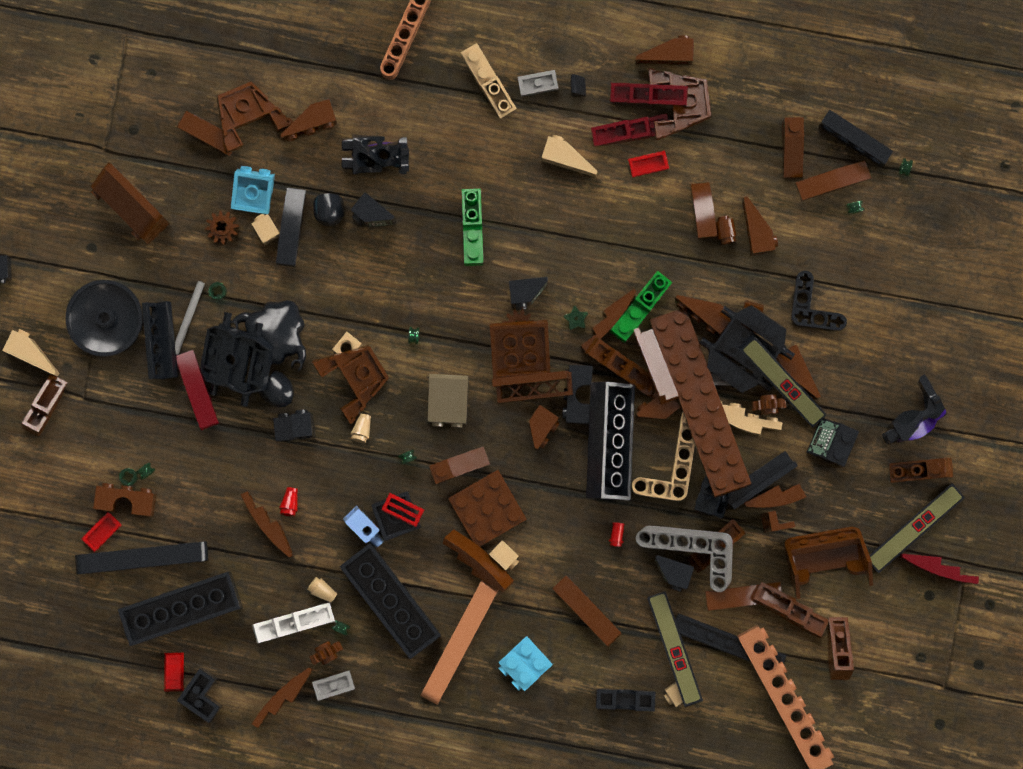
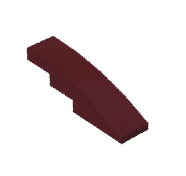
M611 82L610 102L687 105L688 86Z
M668 114L649 118L643 117L630 121L623 120L592 127L594 146L655 137L654 122L669 120Z
M194 350L177 355L176 361L200 429L204 430L219 424Z
M900 554L901 559L935 576L970 584L979 583L978 576L960 575V567L941 565L942 557Z

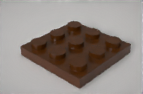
M547 320L490 324L493 379L550 373Z
M499 470L448 498L472 541L479 547L527 520Z

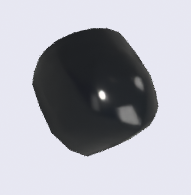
M324 193L318 195L313 201L314 217L321 225L331 227L341 222L345 215L342 197L332 193Z
M274 371L268 378L267 389L258 393L265 402L280 408L292 403L294 388L291 381L282 372Z

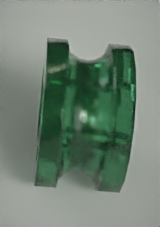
M906 158L902 159L899 175L905 174V176H909L913 160L907 161Z
M863 201L847 204L846 208H849L848 215L865 211L861 206Z
M219 282L211 284L208 290L209 295L216 300L223 299L227 294L225 285ZM221 286L222 294L214 296L215 292H213V289Z
M410 327L408 344L414 342L418 345L420 328L413 329V327Z
M414 449L398 456V458L402 459L401 465L417 459V456L413 455Z
M149 462L137 470L136 473L141 475V480H144L155 472V468H151V463Z
M125 468L120 472L119 479L122 484L130 486L137 482L138 475L135 470ZM126 472H129V474H133L131 482H128V480H124V475L126 476Z
M335 619V626H332L331 629L347 635V629H350L351 626Z

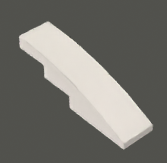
M329 602L256 623L252 627L257 643H261L335 620Z

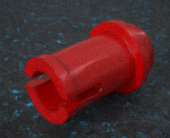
M612 522L611 539H609L610 546L622 547L625 524Z

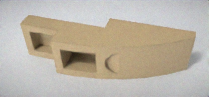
M475 43L460 52L471 74L499 118L516 109L514 103L498 76L494 73L479 45Z
M730 403V406L722 405L729 425L740 431L761 435L762 428L780 431L782 428V422H778V418L767 417L765 420L759 419V415L756 414L744 416L746 408H741V404Z

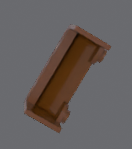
M110 162L104 166L90 186L93 189L91 193L98 200L102 198L133 229L131 234L138 241L142 238L149 245L170 224Z
M846 527L791 537L785 541L790 579L797 599L801 598L800 586L808 583L810 580L809 573L847 567L848 572L853 575L865 574L869 586L873 585L872 561L860 529Z

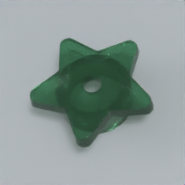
M573 306L571 313L563 316L569 322V330L575 327L585 328L584 319L588 313L580 312L576 306Z

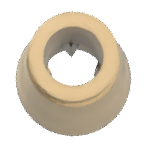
M360 414L350 433L353 441L366 443V440L369 439L371 416Z
M315 577L307 589L311 592L310 594L330 603L337 595L322 578Z

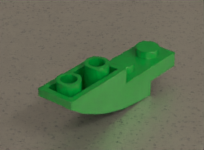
M462 189L464 266H482L484 263L481 189Z
M657 271L610 332L625 343L672 282Z

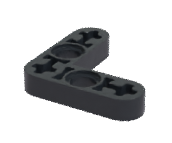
M801 271L795 280L791 311L792 323L796 326L831 331L843 330L847 324V319L843 314L810 309L814 277L809 271ZM804 275H807L806 277L810 279L805 284V288H809V291L804 289L798 290V287L802 288L803 281L800 278ZM800 293L807 295L808 300L804 304L799 303L797 300V295ZM801 312L802 316L808 317V313H812L810 324H807V319H802L801 322H798L795 315ZM820 314L823 316L824 323L822 325L814 323L813 318L815 315ZM828 316H831L829 320H836L839 317L840 321L843 322L839 327H836L835 323H829V327L826 326Z

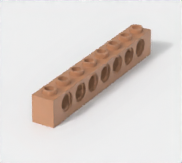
M756 625L737 636L808 768L825 769L833 765L831 759L834 756L829 747L825 749L822 742L825 740L820 730L815 731L813 727L815 721L811 714L805 713L803 708L806 705L801 696H796L794 690L797 688L792 679L788 680L784 673L787 670L783 662L778 663L775 657L778 653L773 644L769 646L766 639L769 637L765 629H760ZM758 642L764 644V649L761 652L754 651V645ZM770 659L773 661V667L768 670L764 669V661ZM775 677H781L783 680L782 684L778 687L772 684V680ZM785 694L792 696V700L788 704L782 702V696ZM794 711L801 712V718L797 721L791 719V714ZM804 728L810 729V735L807 738L800 736V732ZM814 745L820 747V751L816 755L810 754V748Z

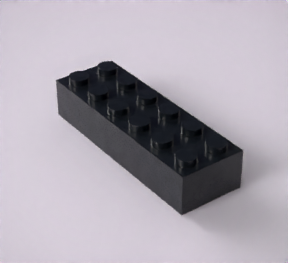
M591 382L586 498L606 500L631 499L635 385Z
M369 543L339 566L409 659L413 658L442 635L372 543Z
M228 571L120 608L118 612L129 646H134L242 609L243 606L232 573Z

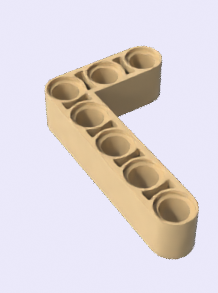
M683 412L680 417L671 482L642 477L636 478L631 484V489L636 495L672 501H681L687 496L695 444L693 438L689 441L682 438L683 431H690ZM681 449L689 452L688 459L683 460L679 457ZM678 468H683L686 471L685 478L680 479L676 476ZM637 481L645 483L644 491L639 492L635 489ZM656 484L663 485V494L658 495L654 492ZM675 487H680L683 490L681 498L674 496L673 490Z

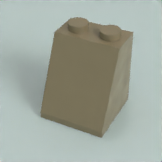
M429 374L428 423H432L434 427H443V423L451 424V427L462 428L463 424L467 425L468 376Z

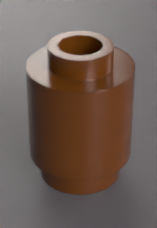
M729 216L719 217L716 222L718 241L721 242V245L736 242L735 237H737L733 218L729 219Z

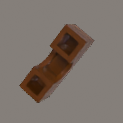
M102 483V487L96 486L93 509L115 512L118 501L122 498H127L132 503L131 514L153 517L156 494L151 493L152 489L140 488L139 492L132 491L133 487L121 485V489L113 488L114 484Z

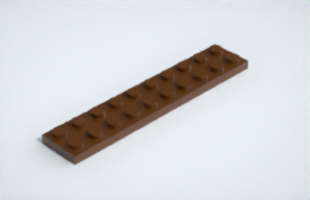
M679 309L650 319L651 327L679 395L680 406L714 498L750 486L752 483L712 376L707 368L706 360L687 309L685 311Z

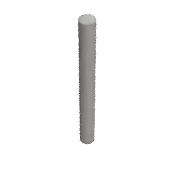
M197 282L175 341L176 355H179L205 283Z

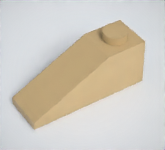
M553 135V137L548 136L541 161L596 178L597 170L568 142L563 141V137Z
M21 329L18 332L12 330L2 351L58 377L59 372L36 342L29 338L30 334Z

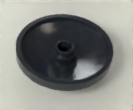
M96 280L82 286L70 299L66 310V327L73 342L85 352L102 357L114 356L129 349L138 339L143 326V310L137 296L125 285L112 280Z

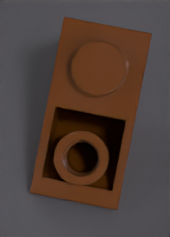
M654 393L651 396L653 400L650 403L644 402L637 408L638 413H636L637 418L666 420L680 406L675 400L661 405L657 394Z
M541 405L538 406L529 420L533 444L536 450L540 447L542 449L549 441L547 438L550 431L554 433L560 424L557 422L559 417Z

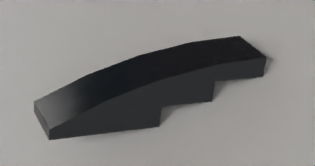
M287 188L276 265L295 267L306 190Z

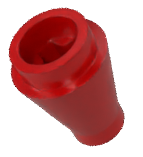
M286 488L279 507L281 515L295 517L296 512H298V489Z

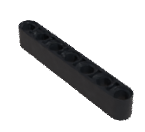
M207 541L75 555L76 575L209 561Z

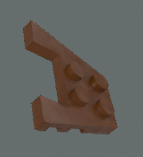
M648 68L649 84L688 86L687 105H672L674 120L654 122L656 140L663 139L711 118L707 80Z
M252 82L217 96L227 154L243 147V143L235 130L266 116H269L277 132L287 129L293 123Z
M369 345L311 362L321 378L337 367L341 371L356 396L354 400L340 408L350 424L355 421V417L360 411L364 410L367 402L372 396L374 397L389 379Z

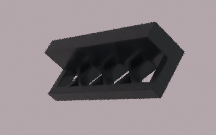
M831 110L828 111L818 126L881 168L886 164L893 150Z
M171 302L142 303L149 379L164 380L177 378ZM149 307H150L151 310H152V317H151V315H150ZM155 366L157 367V375H155Z
M786 451L782 452L749 475L752 483L750 486L731 492L728 501L729 506L732 510L736 509L798 466L797 463L792 461Z

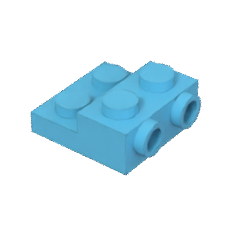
M241 166L240 169H237L234 173L231 209L269 214L275 174H270L271 171L267 169H259V172L252 171V168L248 166Z
M526 636L498 662L501 665L498 669L505 676L509 674L514 679L511 683L518 690L523 689L525 691L553 664Z

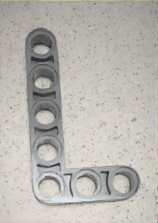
M650 525L643 527L637 533L636 542L642 547L711 554V588L716 592H722L730 585L732 580L733 540L729 534ZM643 533H647L650 536V540L646 539ZM662 535H666L669 538V542L664 541ZM681 536L687 539V544L681 541ZM699 538L704 539L707 545H702ZM718 540L723 541L726 547H721ZM718 559L723 560L725 566L720 565ZM717 578L723 579L725 584H720Z

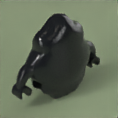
M289 300L267 302L261 311L253 313L243 312L237 315L233 321H230V325H235L236 329H239V323L244 322L247 332L251 334L254 333L256 322L263 324L261 335L274 348L271 365L281 364L285 357L297 354L298 359L292 361L291 368L298 363L300 364L298 372L303 370V363L306 360V348L302 344L299 334L303 331L305 323L300 316L299 308L295 302Z

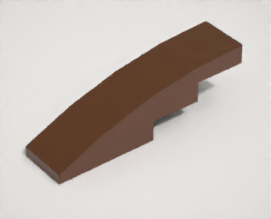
M861 161L796 182L795 185L802 202L869 180L871 175L866 161Z
M635 289L603 310L606 318L592 328L595 336L581 345L584 353L595 337L602 340L624 314L637 292Z
M595 337L585 353L627 383L635 385L636 389L650 397L655 389L649 373L601 339Z
M247 491L240 494L260 529L283 553L290 558L293 557L294 554L280 522L275 521L271 523L265 507L256 508L250 492Z
M454 529L444 538L442 544L458 552L457 559L473 568L472 575L502 592H505L513 584L514 580L502 566L473 541Z
M567 576L552 588L608 647L622 634Z
M780 582L766 583L782 592ZM760 584L727 588L722 592L714 590L705 591L707 611L759 604L753 598Z
M761 582L753 598L754 601L818 638L822 637L829 622L828 619L812 612L813 609L797 602L795 598Z
M309 667L283 686L262 708L252 725L259 728L269 712L277 715L285 700L293 703L314 669Z

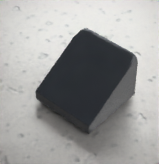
M576 74L571 75L572 97L586 96L585 78Z

